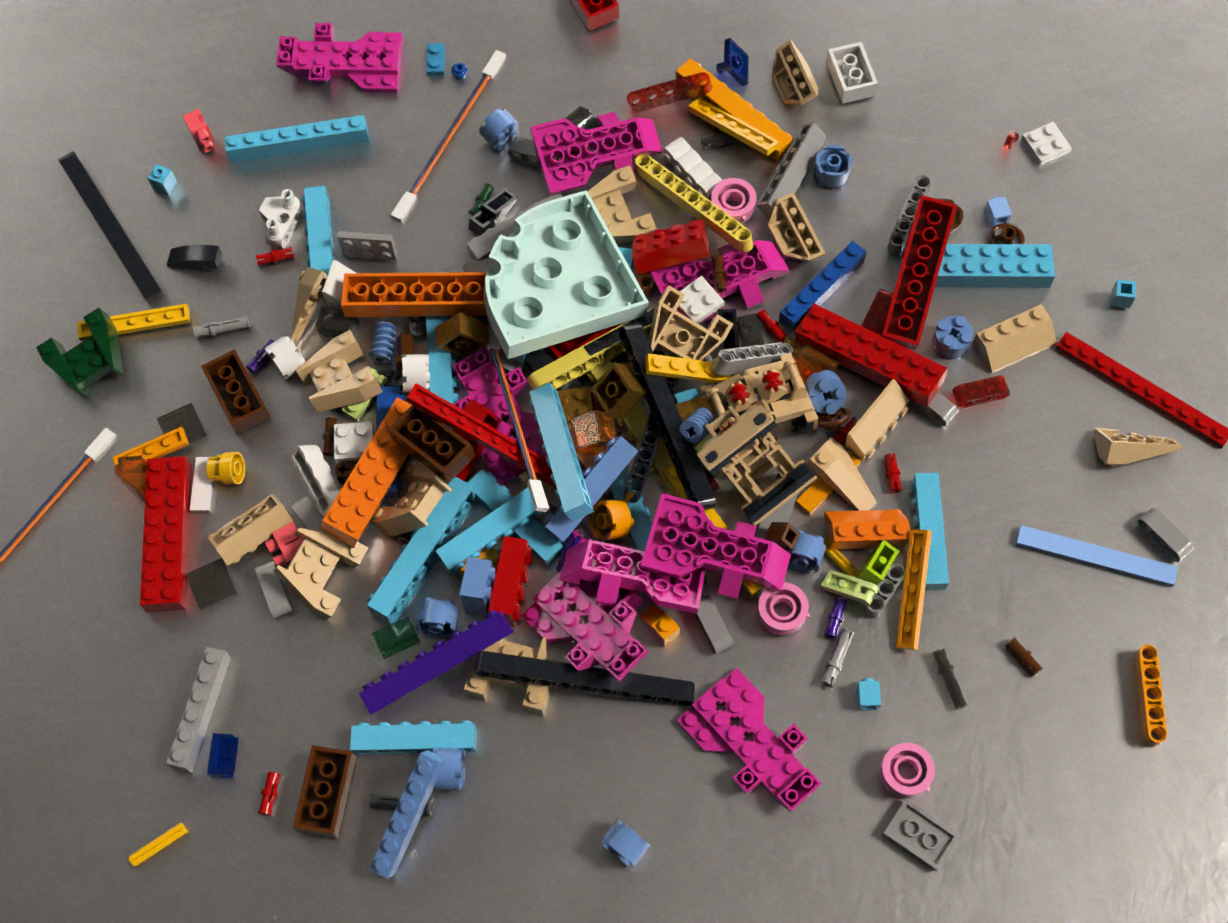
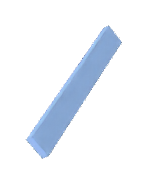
M1023 525L1019 527L1016 541L1018 546L1171 587L1175 585L1177 566Z

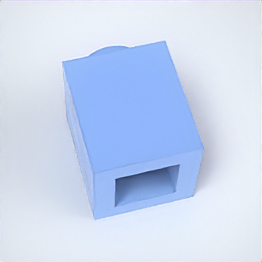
M1005 196L993 197L987 201L984 210L991 228L1000 223H1009L1012 213Z

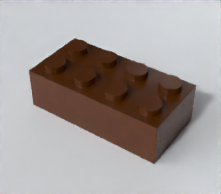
M235 349L201 366L236 434L271 418Z
M413 405L388 428L391 438L395 443L448 484L475 457L470 443L441 421Z
M311 746L292 827L295 831L338 839L356 756L352 751Z

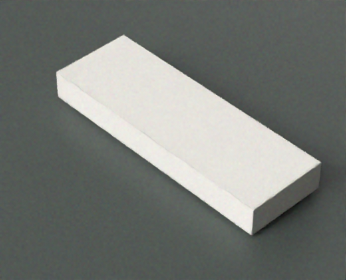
M196 457L190 503L191 513L211 512L214 482L210 481L207 476L206 466L209 457Z

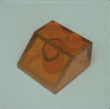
M806 345L800 351L795 364L805 385L807 379L815 372L829 370L836 373L841 361Z
M594 410L568 421L576 453L598 455L600 452L604 453L608 448L606 444L612 437H617L613 417H608L604 411Z
M142 456L118 457V465L115 466L116 475L119 476L122 483L135 496L145 503L147 462Z

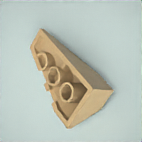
M1094 429L1098 457L1109 466L1128 464L1182 450V445L1170 438L1149 435L1147 439L1133 432H1130L1129 436L1120 434L1119 430Z

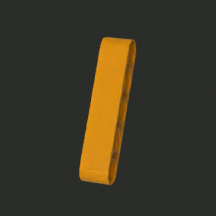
M1147 644L1143 645L1135 653L1134 665L1142 737L1144 743L1153 748L1166 740L1167 727L1158 652L1154 646ZM1142 653L1148 654L1150 660L1145 659ZM1144 672L1149 673L1152 679L1146 678ZM1146 692L1152 693L1154 699L1148 698ZM1149 712L1156 715V720L1149 716ZM1151 732L1156 733L1159 740H1155L1151 736Z

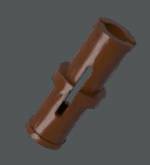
M722 255L712 256V277L714 278L715 291L717 293L727 291L725 282L727 274L726 270H724Z
M327 417L325 419V433L322 436L324 440L323 455L329 457L334 456V424H337V418Z
M1016 637L1006 644V647L1018 658L1017 661L1022 663L1033 677L1043 669L1031 656L1032 653L1029 650L1027 651L1018 642Z

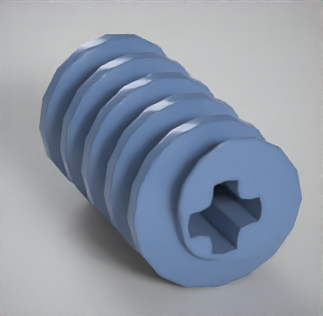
M382 321L374 325L369 357L372 360L383 364L391 363L390 357L393 353L390 350L394 349L392 344L395 343V338L393 337L397 334L394 331L397 328L394 324Z
M698 408L681 424L680 432L687 441L692 443L699 442L709 432L705 425L712 423L714 418L707 408Z

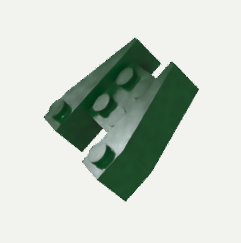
M99 307L83 317L92 333V336L67 352L63 345L52 337L36 347L43 362L77 392L87 398L89 394L86 387L108 373L114 371L120 376L124 375L117 329L109 314Z

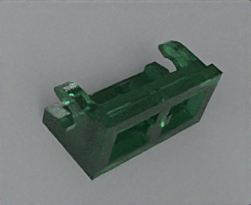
M409 616L372 633L384 659L420 643Z

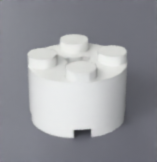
M283 336L264 348L276 368L281 371V375L285 380L297 373L296 370L306 362L302 355L295 351L297 347L288 336Z
M402 355L403 393L411 392L415 383L430 391L429 355Z

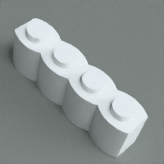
M682 137L664 147L663 157L665 161L674 166L676 173L682 175L689 186L693 187L708 200H711L714 187L722 179L713 172L711 167L702 160L699 154Z
M317 445L297 446L291 453L292 461L296 468L299 469L302 480L307 484L310 495L316 500L318 510L325 516L340 492L339 483L332 475L330 466L323 459V454Z

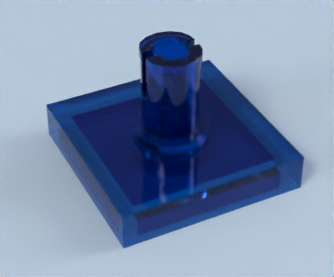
M731 38L725 39L724 61L716 64V70L719 74L728 72L741 86H745L748 84L749 55Z

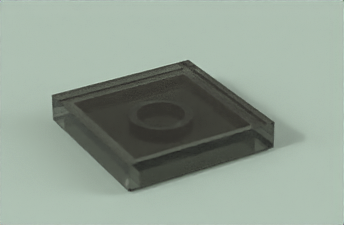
M192 403L156 418L163 434L182 427L188 443L207 436Z
M222 558L185 574L200 610L237 594Z

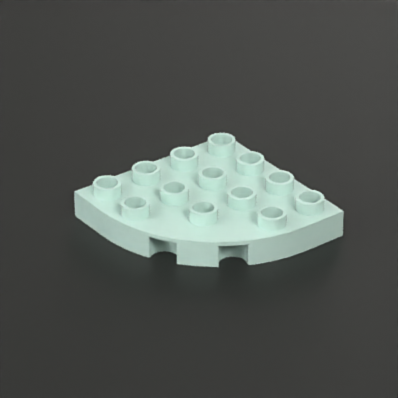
M587 190L548 201L523 213L514 220L513 232L508 237L501 234L489 255L484 288L485 307L492 329L507 359L646 316L649 302Z

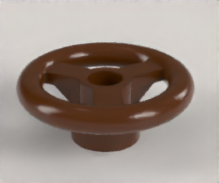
M1000 223L990 230L988 240L989 244H996L995 241L1004 244H1014L1013 240L1017 233L1019 244H1024L1025 237L1022 230L1016 225ZM1002 229L1000 235H995L998 230Z
M843 407L834 414L816 413L819 419L817 426L825 427L827 431L839 430L841 424L847 422L850 418V411Z

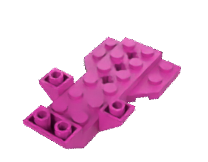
M315 23V41H298L297 37L280 36L276 66L295 77L309 78V82H327L330 78H349L364 93H398L403 44L402 32H368L356 42L334 41L333 23Z
M615 112L597 116L600 127L585 130L582 127L579 128L565 118L531 126L530 131L536 155L550 196L585 187L595 168L613 164L612 168L615 171L630 165L633 171V158L642 154L653 156L663 153L653 119L637 117L620 121ZM591 147L595 150L594 152L588 151V148ZM574 151L577 156L571 155V152ZM555 155H557V157L560 158L559 161L554 159Z
M756 240L753 242V248L749 252H740L731 244L717 249L719 255L723 256L724 270H726L727 274L725 277L727 291L718 293V295L724 298L739 291L747 309L764 302L758 285L759 282L771 277L774 280L790 273L775 242ZM694 260L650 271L660 296L668 285L681 291L700 276H703L715 290V282L712 281L714 279L712 277V260L708 262ZM678 307L676 311L686 316L684 312ZM714 313L708 316L703 321L712 318L714 316Z
M484 347L452 365L469 394L453 403V405L463 410V407L470 399L480 403L502 420L497 430L517 441V437L513 438L512 436L515 434L494 361L487 349ZM517 367L505 374L526 446L548 459V455L542 447L544 441L538 433L540 427L534 419V414L523 412L516 401L518 395L528 384L520 368ZM486 447L481 454L500 486L506 485L525 472L522 468Z
M662 493L640 568L676 578H681L700 567L720 572L723 575L718 595L737 600L743 579L761 583L762 587L781 592L791 554L772 541L754 537L757 526L738 521L735 531L716 527L707 517L701 503ZM669 534L673 535L672 540L668 539ZM688 539L693 540L692 545L687 544ZM707 545H712V549L707 550Z
M587 540L567 549L560 580L579 584L580 579L599 583L596 604L615 607L619 588L647 593L658 606L698 614L706 569L700 567L681 578H676L640 568L645 551L612 543Z
M560 571L532 598L535 602L521 617L542 638H546L548 643L555 642V640H575L578 644L565 656V659L578 671L601 665L612 677L620 681L649 652L629 634L637 612L622 599L607 614L603 610V605L596 604L599 583L580 579L579 584L561 581Z
M738 668L734 669L724 679L719 680L676 720L703 752L733 754L741 762L744 768L733 777V780L746 794L761 785L776 802L791 812L822 784L794 756L808 738L794 723L777 738L763 723L764 696ZM717 705H724L725 711H717ZM730 720H734V721L737 720V721H739V722H738V725H739V726H738V727H737L736 725L730 726V724H731V721H730ZM744 735H751L753 742H750L749 740L745 742Z

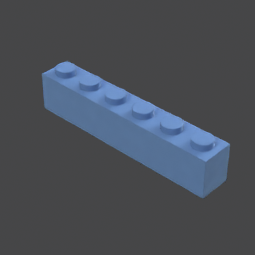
M621 436L612 437L606 444L608 447L604 453L600 452L593 460L596 463L591 468L587 467L582 473L592 507L638 453V450ZM559 501L556 505L558 507L554 513L550 512L544 519L545 524L543 528L560 542H564L584 517L572 522L568 516L562 514L560 510L562 503Z
M429 750L420 753L369 870L387 879L396 874L446 761L445 758Z

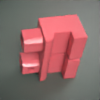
M197 109L184 115V121L198 149L203 148L205 153L214 150L215 148L212 143L215 141L200 110Z
M294 522L273 532L274 537L265 542L271 554L279 549L282 551L280 555L273 558L276 566H288L303 539L293 535L297 530Z

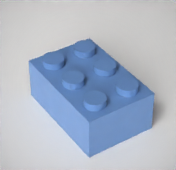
M467 557L459 594L466 614L484 617L488 614L496 576V569L493 568L491 560Z

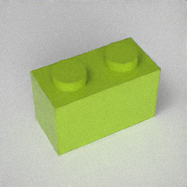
M882 540L873 548L857 578L878 585L883 581L899 550L885 540Z

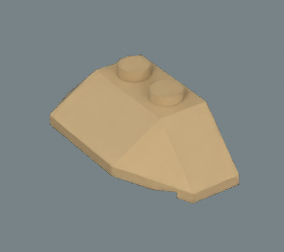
M789 40L776 49L771 76L785 104L804 105L817 96L819 87L806 60L794 43Z
M794 192L777 199L768 227L783 256L807 262L824 256L826 253Z

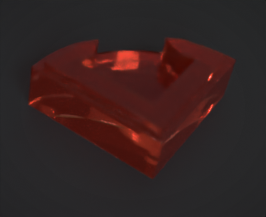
M1011 131L1006 138L1004 147L1010 149L1018 140L1019 134Z

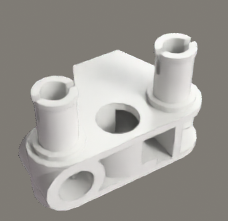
M289 189L283 190L280 197H266L259 209L261 217L268 227L265 241L277 250L286 248L303 215L299 199Z

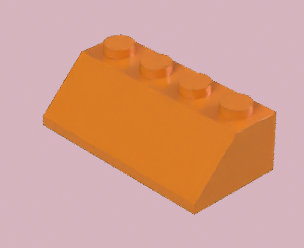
M900 509L824 512L829 550L874 548L882 540H885L893 547H905L909 543V520Z

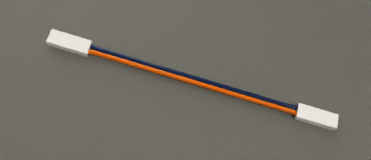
M498 50L494 52L482 71L483 77L410 191H406L393 210L391 218L402 222L417 198V191L489 79H493L506 58L505 53Z
M488 324L489 344L486 346V349L492 354L529 477L527 486L535 511L547 512L549 506L542 483L536 479L498 354L500 350L498 339L491 324Z
M105 427L84 451V458L0 552V564L91 460L95 461L116 437L115 433Z

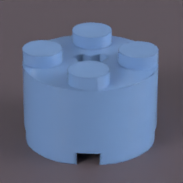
M502 108V111L500 109L493 111L484 120L486 122L485 126L481 125L479 129L480 135L498 151H502L509 140L513 141L514 137L519 136V123L504 108Z
M829 145L824 147L821 152H818L814 175L819 185L827 187H842L845 185L850 175L852 157L850 153L848 154L844 151L843 147Z
M963 316L943 318L938 322L932 339V346L935 352L945 356L946 359L961 358L969 349L973 339V329Z
M829 370L815 372L805 383V388L815 411L819 413L834 414L843 406L847 391L836 373Z
M798 530L800 535L794 549L786 550L791 554L788 567L800 573L809 574L810 570H815L814 573H816L820 569L826 550L824 539L821 536H812L805 534L802 530Z
M425 597L419 605L415 629L419 633H421V630L426 632V636L431 638H448L449 634L456 632L459 609L454 606L455 602L453 600L444 599L439 601Z
M433 748V753L446 759L433 789L461 791L465 776V767H463V761L461 760H465V750L462 748Z
M619 819L614 822L602 838L604 840L602 845L613 854L617 851L620 854L618 858L629 867L632 864L635 866L651 846Z

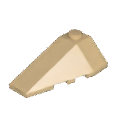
M307 267L306 271H303L299 277L300 283L291 333V340L295 345L298 344L323 296L322 290L327 279L325 272Z
M832 437L807 462V465L814 473L857 511L870 510L877 503L846 449Z

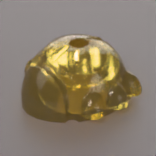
M790 336L785 337L783 343L791 346L793 349L792 356H800L801 347L798 342Z

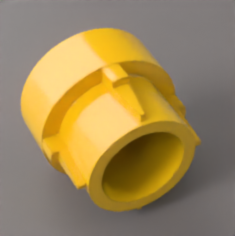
M225 452L216 457H209L206 466L207 476L212 482L222 481L225 485L241 484L245 476L243 456L239 452Z

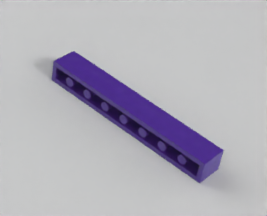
M494 610L485 615L486 620L481 623L477 620L467 626L469 630L464 633L459 630L450 636V641L444 643L442 640L433 645V651L429 653L423 651L415 656L416 660L409 664L406 661L397 666L399 670L392 674L389 671L380 676L381 681L376 684L372 681L362 687L364 691L360 692L359 695L370 715L476 655L478 651H483L514 633L503 611L497 613Z

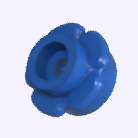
M457 63L452 66L451 73L456 79L466 77L468 68L464 63Z

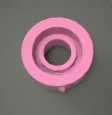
M728 178L720 181L714 187L711 194V202L743 224L751 218L755 211L756 192L747 181L739 178ZM736 201L740 205L732 207L727 205V202Z
M784 582L781 592L766 588L757 597L759 600L757 608L759 621L774 635L792 634L803 626L806 618H810L806 595L799 587L791 583ZM784 603L791 607L792 613L782 617L774 612L773 607L775 604Z
M901 743L894 747H889V751L884 756L880 767V776L886 790L902 798H913L925 791L929 792V786L935 774V766L930 754L921 746L913 743ZM904 762L911 764L916 770V777L911 780L903 779L898 773V765Z

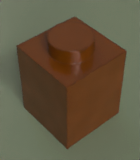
M771 522L764 539L776 543L784 550H793L800 532L789 522Z

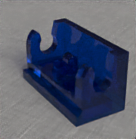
M212 734L207 774L211 778L235 779L239 737H234L233 734Z

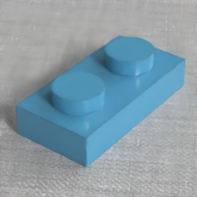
M444 43L427 44V76L444 75Z

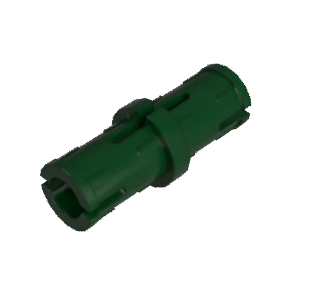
M485 183L479 195H476L475 202L469 210L471 216L481 210L482 204L489 200L495 190L491 184Z

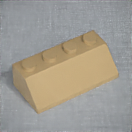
M1042 304L976 333L973 341L974 347L991 373L1057 343L1052 319Z
M892 379L847 435L844 449L850 451L861 462L866 457L870 458L876 450L874 447L877 444L881 445L887 437L885 435L887 431H892L898 423L896 420L899 417L903 418L909 409L907 407L909 399L894 379Z
M272 493L209 535L208 539L228 566L237 563L246 553L256 550L262 542H267L273 538V532L294 521L282 503Z

